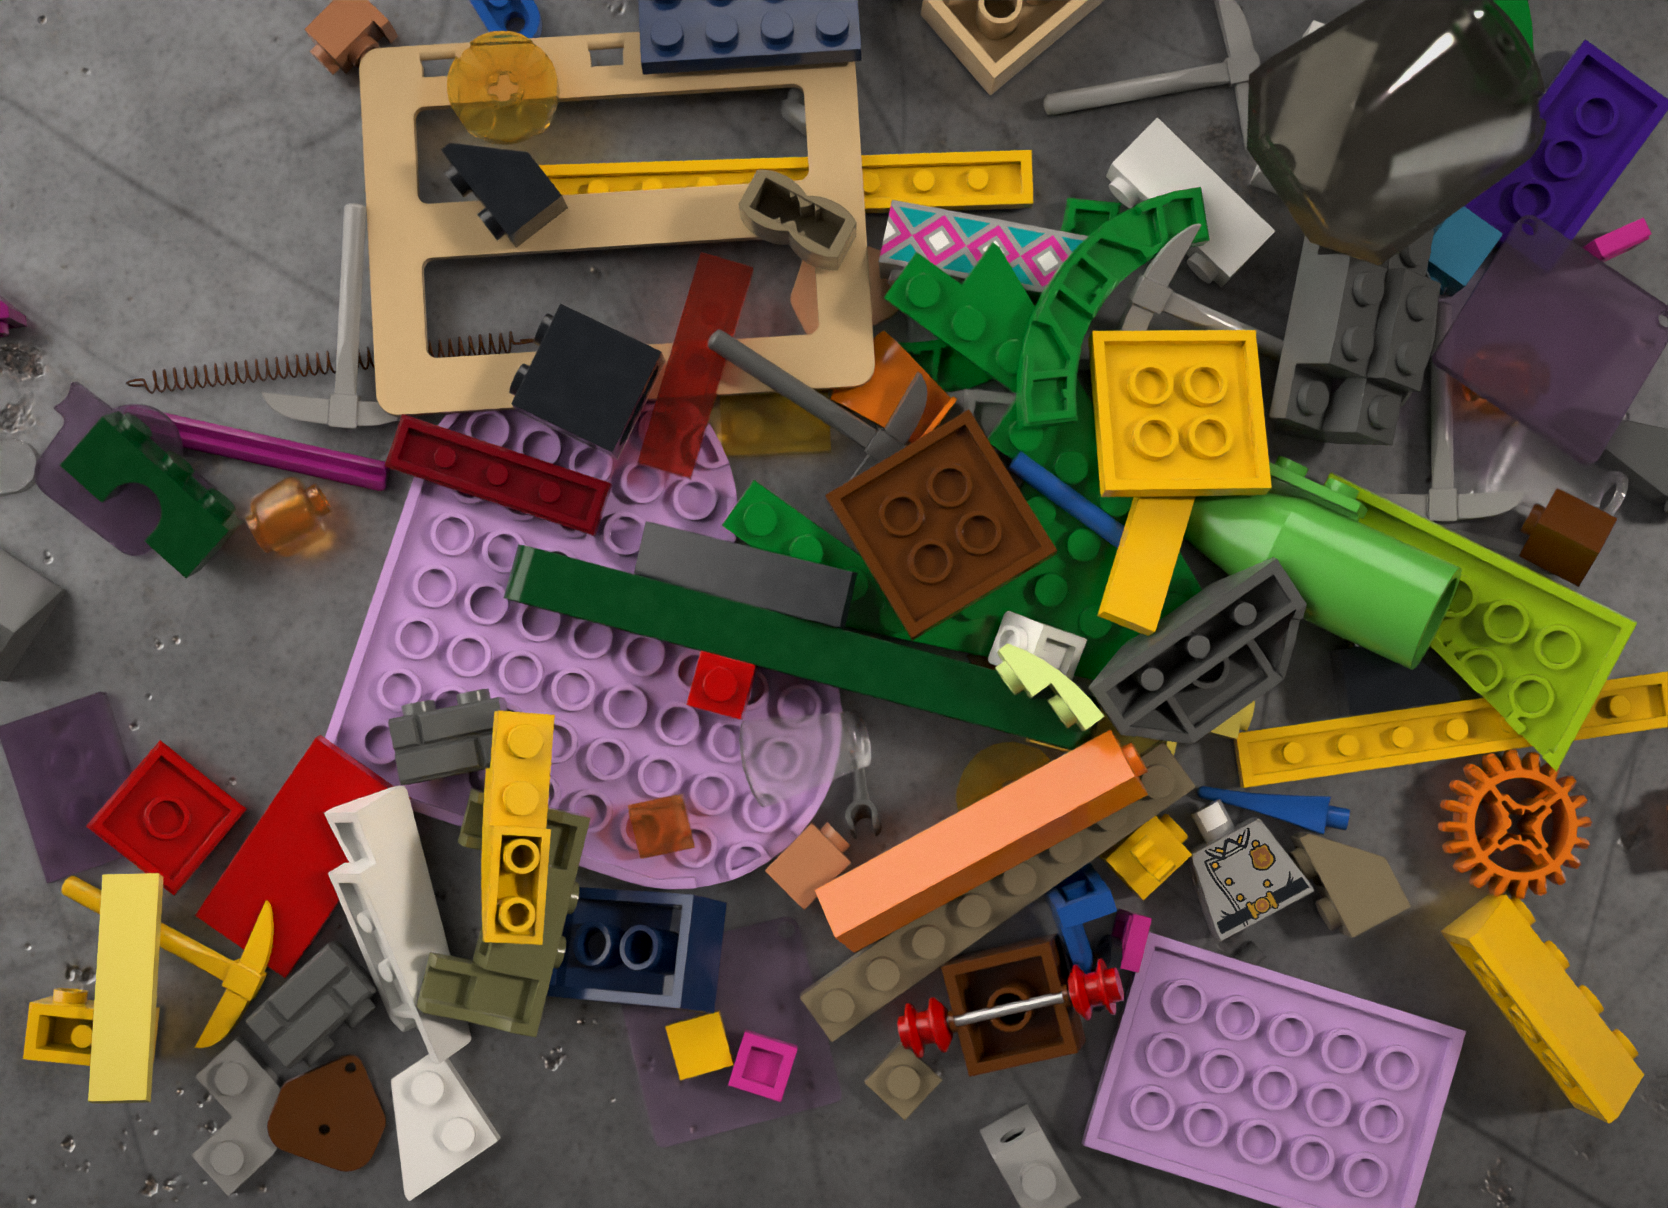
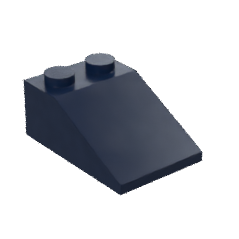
M579 887V898L576 908L571 915H566L561 935L566 939L564 958L558 969L553 968L547 997L714 1014L727 902L694 894Z

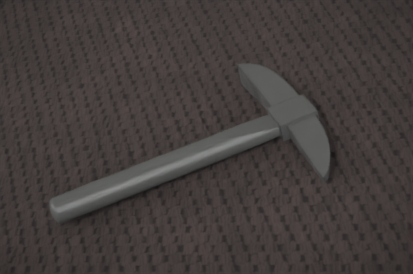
M718 329L713 332L708 340L709 349L862 446L867 456L851 479L905 448V444L917 427L926 406L927 386L923 376L917 371L884 430L880 428L876 430L726 332Z

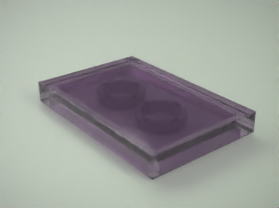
M100 691L1 725L0 740L46 882L52 883L125 858L86 827L132 773L107 693Z

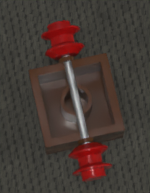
M1054 933L953 957L941 967L952 1010L948 1011L935 997L929 999L928 1009L918 1012L914 1005L909 1002L905 1005V1015L898 1017L897 1025L904 1049H913L917 1058H923L926 1045L934 1043L942 1053H946L953 1039V1033L958 1032L969 1077L1078 1053L1086 1042L1080 1015L1089 1021L1092 1017L1093 1008L1103 1005L1111 1015H1115L1116 1002L1124 1001V993L1117 968L1107 969L1102 958L1098 959L1096 972L1085 974L1080 966L1075 964L1069 975L1059 934Z

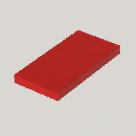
M322 735L317 736L195 916L244 950L264 903L268 900L273 912L274 935L267 966L282 977H288L340 902L328 873L343 863H349L324 812L333 807L394 786Z

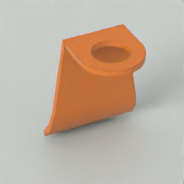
M882 331L873 338L875 369L872 378L865 385L858 388L834 389L831 400L885 428L918 371L923 376L927 386V401L922 417L908 442L913 443L935 430L958 399L955 396L951 398L895 339L885 331Z

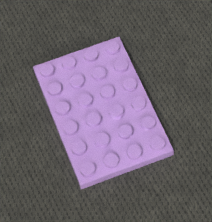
M1149 932L1139 973L1132 972L1081 1143L1083 1146L1280 1208H1415L1466 1031Z

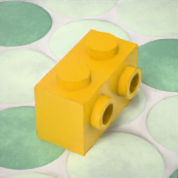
M55 988L53 996L29 1003L23 1059L90 1066L94 1000H87V990ZM156 1007L154 1055L160 1007Z

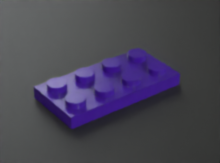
M1585 39L1577 47L1462 202V205L1503 234L1495 245L1497 248L1538 278H1543L1548 274L1668 111V99Z

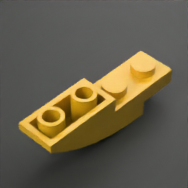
M494 711L490 768H486L483 805L481 859L483 942L543 944L551 829H546L555 715Z

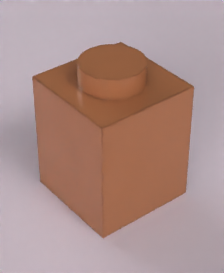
M811 822L765 869V872L805 910L817 898L815 890L834 880L851 863V860L844 854L851 845L828 822L821 829Z

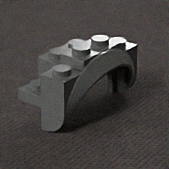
M1330 201L1311 202L1269 418L1276 420L1274 431L1325 443L1393 445L1400 408L1412 392H1420L1424 370L1427 366L1435 338L1441 283L1432 280L1427 271L1434 230L1400 215L1363 217ZM1333 378H1347L1345 382L1331 396H1329Z

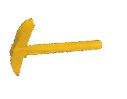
M76 876L68 877L62 885L61 893L100 915L102 890ZM268 900L264 903L241 959L238 958L234 961L161 922L160 947L222 980L221 986L227 988L194 1048L209 1047L227 1037L241 1021L251 1000L257 997L267 975L265 969L273 944V912Z

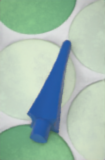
M1201 786L1197 789V796L1201 799L1210 801L1220 799L1224 804L1282 820L1320 835H1324L1325 827L1346 831L1348 826L1350 809L1329 805L1331 796L1262 794Z

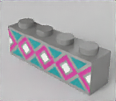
M892 200L878 261L880 278L888 280V284L892 286L913 255L918 252L962 284L989 244L994 242L1002 250L1032 303L1036 306L1043 290L1058 267L1088 236Z

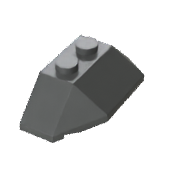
M1272 557L1210 584L1160 619L1153 634L1146 636L1140 633L1117 651L1088 688L1120 735L1194 744L1284 680L1296 642L1300 619H1303L1307 604L1278 559Z

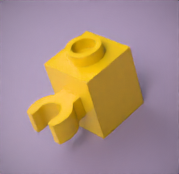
M1165 813L1160 819L1154 816L1104 851L1099 857L1136 897L1145 900L1192 854L1182 844L1188 838V835Z

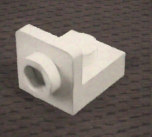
M1007 611L1003 616L988 661L995 666L1001 664L1003 661L997 652L1008 643L1043 659L1072 681L1087 639Z

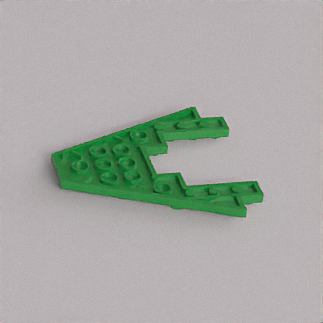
M991 242L962 284L916 252L883 299L1016 395L1021 347L1035 306L1000 247ZM1077 379L1078 421L1070 425L1019 430L1015 398L988 435L987 439L990 444L1011 460L1020 451L1125 526L1133 497H1101L1094 407L1079 380ZM753 480L722 523V526L751 547L858 573L845 627L912 641L860 554L759 482ZM1023 481L1018 488L1057 549V554L913 641L989 657L1005 612L1011 611L1087 639L1074 676L1094 680L1117 651L1140 634L1097 616L1118 549ZM1180 551L1159 620L1202 591Z

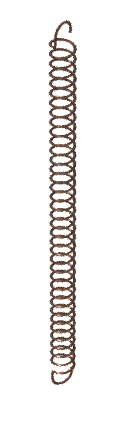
M509 331V348L507 352L502 333L499 332V349L497 353L492 334L489 333L487 354L482 336L479 334L478 355L481 353V347L484 355H490L491 345L494 353L500 354L501 344L504 352L510 353L511 344L533 343L534 339H520V342H514L512 331ZM469 335V336H468V356H470V354H471V349H472L473 354L476 355V352H475V350H474V346H473V343H472V338H471V336ZM459 336L458 356H460L461 351L463 356H466L461 337ZM449 337L448 357H450L451 353L453 357H456L452 347L451 338ZM440 338L438 339L437 358H440V354H442V357H445ZM428 339V352H429V355H430V353H431V356L435 358V356H434V354H433L431 342H430V340ZM369 346L366 347V368L362 363L360 352L358 356V368L360 363L361 367L365 371L368 369L369 363H371L372 367L375 369V366L371 358ZM326 351L327 365L325 372L320 364L319 353L316 352L315 373L311 369L308 353L305 354V375L302 373L299 358L296 354L295 376H293L290 370L288 356L286 355L285 377L281 374L278 357L276 356V374L274 378L269 370L268 359L265 358L266 374L263 379L258 369V360L255 358L256 373L254 380H252L249 374L248 362L245 359L246 373L244 381L240 378L237 361H234V382L231 381L227 363L224 362L225 381L223 384L218 376L217 364L214 363L215 381L213 385L208 378L206 364L203 365L205 374L203 386L198 380L197 367L195 365L193 366L195 376L193 387L189 384L185 366L183 367L185 378L183 388L178 383L175 367L173 368V389L168 385L166 369L162 370L164 378L163 390H160L157 384L155 370L152 371L154 380L153 391L149 390L143 378L128 380L126 385L132 387L145 386L146 390L153 394L156 388L159 392L163 393L166 386L173 392L176 386L183 391L186 385L193 390L198 384L203 389L207 382L211 387H215L217 381L220 385L225 386L227 379L230 384L235 385L237 378L242 384H245L247 378L255 383L258 376L263 382L266 381L268 375L274 381L277 379L278 373L282 379H286L288 372L291 377L296 378L298 371L303 377L307 376L308 371L313 376H316L319 369L322 374L326 375L329 367L334 374H336V371L333 370L329 352ZM135 381H143V382H144V384H130V383H131V382H135Z

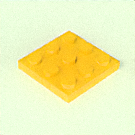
M1256 330L1092 331L1088 338L1101 497L1266 495L1272 486Z

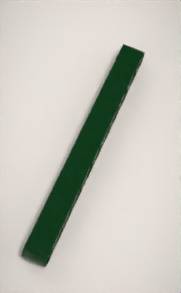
M518 544L503 597L525 605L697 651H705L756 665L757 667L1068 750H1074L1094 739L1098 722H1096L1087 730L1082 731L1074 723L1067 728L1047 701L1055 695L1049 686L1031 699L1024 690L1014 695L998 672L993 669ZM1087 695L1101 711L1102 708L1095 697Z

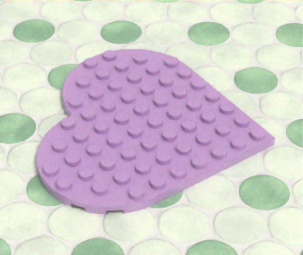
M688 399L646 401L617 460L519 413L516 409L446 414L438 426L611 483L613 486L596 536L594 537L414 477L325 738L393 786H405L409 797H411L410 803L413 811L462 827L471 788L484 791L486 769L411 785H401L388 722L389 719L403 716L401 706L406 704L434 700L436 709L458 705L457 694L489 689L491 698H505L508 711L555 715L548 807L579 813L591 818L579 866L645 887L694 889L731 881L754 871L772 860L803 832L815 816L827 795L835 775L842 740V706L839 688L757 667L744 719L731 718L686 705L701 651L503 598L518 544L634 574L646 521L737 543V536L722 526V523L738 502L736 486L727 456L711 425Z

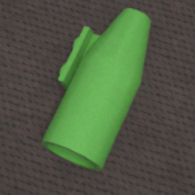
M1278 455L1274 464L1269 462L1272 488L1266 495L1195 497L1183 538L1228 575H1233L1272 557L1277 558L1307 604L1303 620L1408 669L1413 670L1420 663L1448 611L1461 577L1462 568L1358 522L1360 518L1364 519L1368 511L1361 502L1356 501L1359 494L1358 490L1332 478H1328L1325 486L1305 478L1309 470L1308 468Z

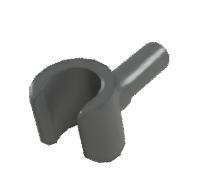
M851 759L853 802L848 806L845 813L851 836L857 839L855 825L864 818L872 820L875 836H879L882 824L876 806L869 801L863 759Z

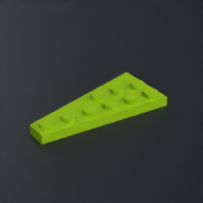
M1331 472L1323 486H1325L1328 478H1332L1359 491L1356 501L1361 502L1368 511L1364 519L1360 518L1358 522L1462 568L1454 597L1430 646L1477 693H1480L1505 718V721L1519 735H1522L1557 772L1635 629L1637 621Z

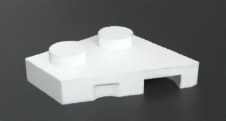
M428 1054L391 1079L404 1195L408 1201H411L501 1138L449 1058L440 1064H436L429 1058L430 1055Z

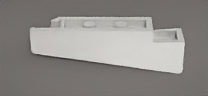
M394 786L333 807L324 812L332 831L349 863H343L330 871L328 875L390 1020L402 1032L416 1027L420 1031L429 1052V1058L434 1063L440 1064L471 1041V1033L466 1021L425 1014L416 1007L430 952L449 956L450 952L408 791L405 786Z

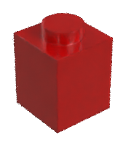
M701 651L686 705L743 720L757 666Z

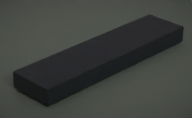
M648 521L645 522L634 570L635 575L839 628H845L858 575L856 572Z

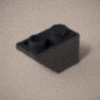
M449 143L441 149L451 164L443 172L463 198L471 192L474 193L484 206V209L477 213V215L497 241L506 235L517 248L568 209L561 193L528 152Z

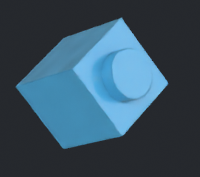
M1459 202L1444 214L1433 229L1434 235L1427 271L1432 280L1441 283L1439 294L1442 295L1445 292L1452 297L1463 289L1503 235Z

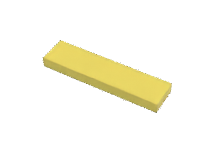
M159 873L102 875L88 1102L92 1104L151 1102L164 878Z

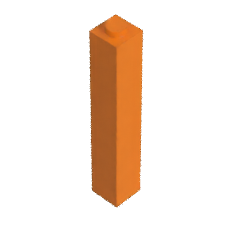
M1110 729L816 889V895L834 937L855 953L1147 796L1148 793L1139 776L1147 773L1148 770L1132 742L1122 746Z

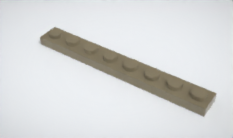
M1159 740L1140 754L1148 770L1147 773L1139 776L1148 793L1147 796L866 946L800 993L801 1001L830 1041H835L1196 788L1164 741Z

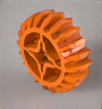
M1505 750L1501 762L1495 754H1485L1482 756L1484 772L1475 764L1464 766V774L1470 782L1469 785L1460 780H1451L1449 787L1454 793L1459 795L1458 801L1442 800L1440 803V807L1443 810L1454 812L1453 822L1441 821L1438 823L1439 831L1454 832L1455 839L1447 841L1442 845L1443 851L1449 854L1462 852V855L1455 861L1453 869L1456 872L1464 873L1473 868L1469 884L1473 887L1481 888L1489 881V894L1497 897L1500 894L1503 895L1508 888L1511 897L1524 899L1528 887L1535 895L1542 896L1547 893L1546 878L1556 885L1564 884L1566 878L1560 866L1578 869L1581 866V862L1576 856L1571 854L1573 847L1587 849L1590 845L1586 838L1577 837V828L1591 826V818L1576 816L1575 809L1583 807L1588 800L1584 795H1568L1574 788L1577 780L1573 776H1564L1556 780L1560 766L1557 772L1548 763H1545L1540 768V754L1536 752H1527L1521 761L1517 750ZM1518 778L1533 785L1540 793L1534 798L1526 797L1521 802L1516 803L1508 794H1501L1495 785L1508 779ZM1481 802L1488 814V823L1485 830L1476 837L1475 817ZM1552 812L1553 832L1551 840L1547 844L1542 835L1541 827L1543 820ZM1509 814L1521 815L1522 819L1517 823L1520 834L1507 832V829L1512 825L1511 819L1508 817ZM1513 845L1520 854H1527L1533 862L1519 869L1507 870L1495 864L1488 856L1494 851H1504Z

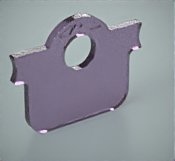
M72 382L67 397L54 407V410L62 415L64 424L38 459L34 469L35 482L45 495L122 553L131 556L145 554L151 551L152 548L144 540L156 528L161 517V506L155 493L143 484L131 482L119 496L101 503L59 464L102 416L117 411L124 415L130 413L139 418L152 431L151 437L166 453L173 451L183 458V443L180 433L173 421L155 407L134 403L113 409L79 382ZM194 470L192 477L207 490L212 488L219 491L216 486Z

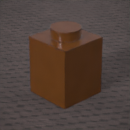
M1556 488L1546 507L1538 503L1534 504L1520 529V532L1528 535L1529 538L1519 557L1579 587L1599 555L1618 518Z

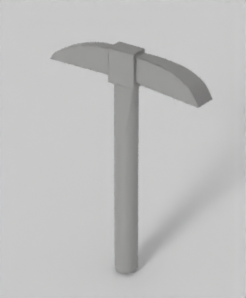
M1214 0L1228 54L1223 63L1047 94L1043 101L1045 112L1048 115H1056L1228 84V88H1235L1246 151L1254 141L1260 122L1262 108L1260 81L1263 79L1258 52H1254L1253 40L1245 15L1235 0Z
M350 203L344 208L335 394H330V399L261 392L267 404L273 410L286 417L312 423L329 424L328 427L359 429V426L389 424L401 419V417L387 413L378 402L360 401L361 396L356 395L366 207L364 205Z
M1193 224L1173 237L1156 254L1144 274H1139L1127 297L1130 301L1116 328V331H1146L1154 312L1161 314L1163 311L1204 330H1256L1258 354L1279 363L1284 343L1279 338L1172 292L1173 290L1168 285L1201 224Z
M1439 302L1435 338L1430 354L1431 489L1428 490V494H1376L1435 523H1457V520L1497 517L1515 509L1521 503L1528 490L1457 494V488H1454L1452 306L1448 303Z

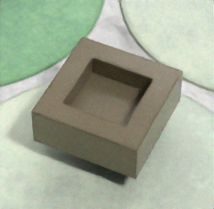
M901 1040L864 1079V1083L904 1121L942 1081V1077L922 1058H917L912 1049L905 1050Z

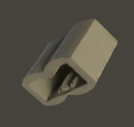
M757 170L739 202L741 220L753 234L770 243L790 245L802 260L820 269L838 270L856 238L857 222L843 206L824 197L807 196L795 181L775 171Z

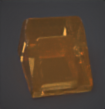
M684 793L627 805L640 859L695 848Z

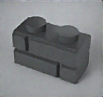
M480 689L457 694L458 705L436 709L434 700L401 706L403 716L389 719L388 722L401 785H411L490 768L494 711H508L505 698H491L489 689Z
M336 940L328 943L245 1020L247 1025L269 1046V1049L285 1067L291 1069L303 1060L311 1067L335 1046V1043L329 1036L344 1022L350 1029H353L376 1008V1005L370 998L378 990L370 974Z

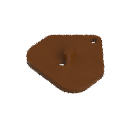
M347 1054L287 1080L281 1086L269 1114L267 1129L271 1141L279 1149L335 1170L349 1172L360 1169L370 1161L384 1131L386 1118L362 1060L355 1054ZM354 1063L356 1067L353 1071H347L345 1069L346 1064ZM323 1124L329 1126V1130L326 1133L319 1131V1127Z

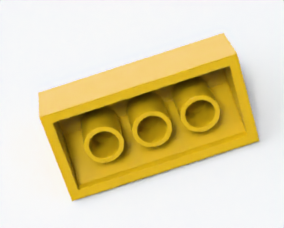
M1488 894L1440 932L1572 1105L1610 1124L1619 1117L1644 1076V1073L1633 1060L1639 1055L1636 1048L1620 1030L1615 1029L1611 1032L1599 1016L1604 1011L1602 1004L1585 985L1581 984L1577 987L1565 972L1570 967V964L1560 949L1550 940L1543 943L1531 927L1536 920L1527 906L1514 896L1509 899L1504 894H1500L1498 897Z

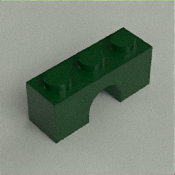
M120 411L102 416L59 466L101 503L119 496L131 482L140 483L150 488L160 502L161 517L156 528L144 542L182 576L188 578L200 571L244 522L234 514L236 508L225 495L212 488L207 490L192 477L194 470L184 458L173 451L166 453L150 439L152 431L139 418L130 413L124 415Z

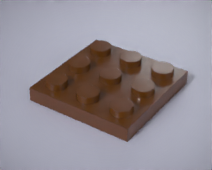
M969 409L825 495L827 502L912 641L1057 554V549Z

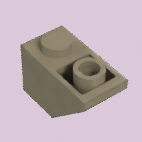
M1297 832L1290 836L1296 848L1289 853L1290 857L1307 880H1313L1322 899L1315 902L1316 907L1331 931L1338 928L1341 934L1353 938L1411 907L1385 857L1310 833Z

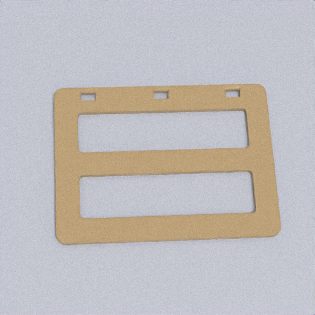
M640 32L385 47L373 49L363 56L359 65L375 383L377 401L387 413L401 417L402 414L421 416L515 410L511 404L515 396L509 393L511 383L519 367L523 363L530 366L536 352L442 358L430 356L428 352L424 268L430 261L763 240L753 234L741 220L739 202L750 184L748 183L562 195L568 209L516 248L506 235L497 241L477 215V213L484 209L479 200L431 204L420 200L416 117L425 110L791 87L800 89L804 94L809 172L804 179L796 180L795 182L803 189L807 196H819L830 199L849 211L857 222L856 238L838 270H824L815 267L819 326L814 333L736 340L815 391L858 388L865 385L872 378L875 369L855 61L643 75ZM624 48L623 65L592 67L589 50ZM455 59V75L424 77L422 61ZM708 341L648 344L662 351L666 362L647 401L778 393L709 349Z

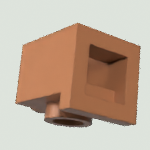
M333 0L304 29L315 44L309 52L332 75L339 69L347 74L354 66L359 67L363 56L367 52L379 48L377 42L382 37L386 38L390 43L398 37L390 21L368 0Z

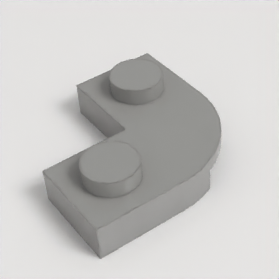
M242 1036L232 1041L195 1076L232 1117L191 1155L227 1196L234 1193L279 1150L269 1137L267 1122L283 1082Z

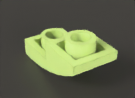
M1008 643L998 650L997 654L1003 662L996 666L995 669L1014 695L1024 690L1031 699L1049 686L1055 695L1047 701L1067 728L1076 723L1082 731H1085L1104 717L1092 700L1074 682L1043 659Z

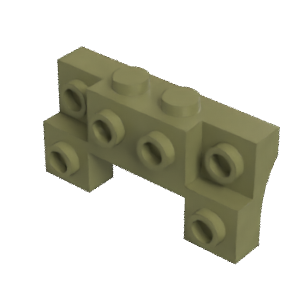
M472 788L458 843L464 847L482 850L484 791ZM548 807L546 829H551L543 944L483 942L481 925L473 960L430 952L416 1006L425 1014L462 1020L509 1033L536 1038L553 968L558 969L564 958L566 939L561 935L566 915H571L574 912L578 902L579 883L575 882L591 818L579 813Z

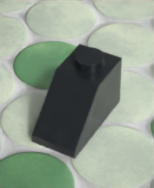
M1344 639L1345 649L1329 652L1339 716L1460 700L1459 689L1422 661H1420L1415 669L1411 670Z

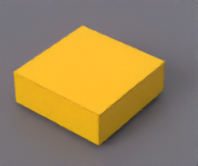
M715 1010L714 1014L705 1013L665 1026L680 1080L734 1065L720 1010Z

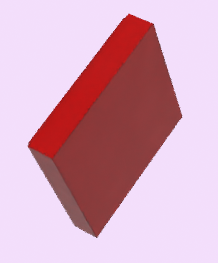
M160 740L86 827L144 873H159L164 877L163 888L175 896L247 809Z

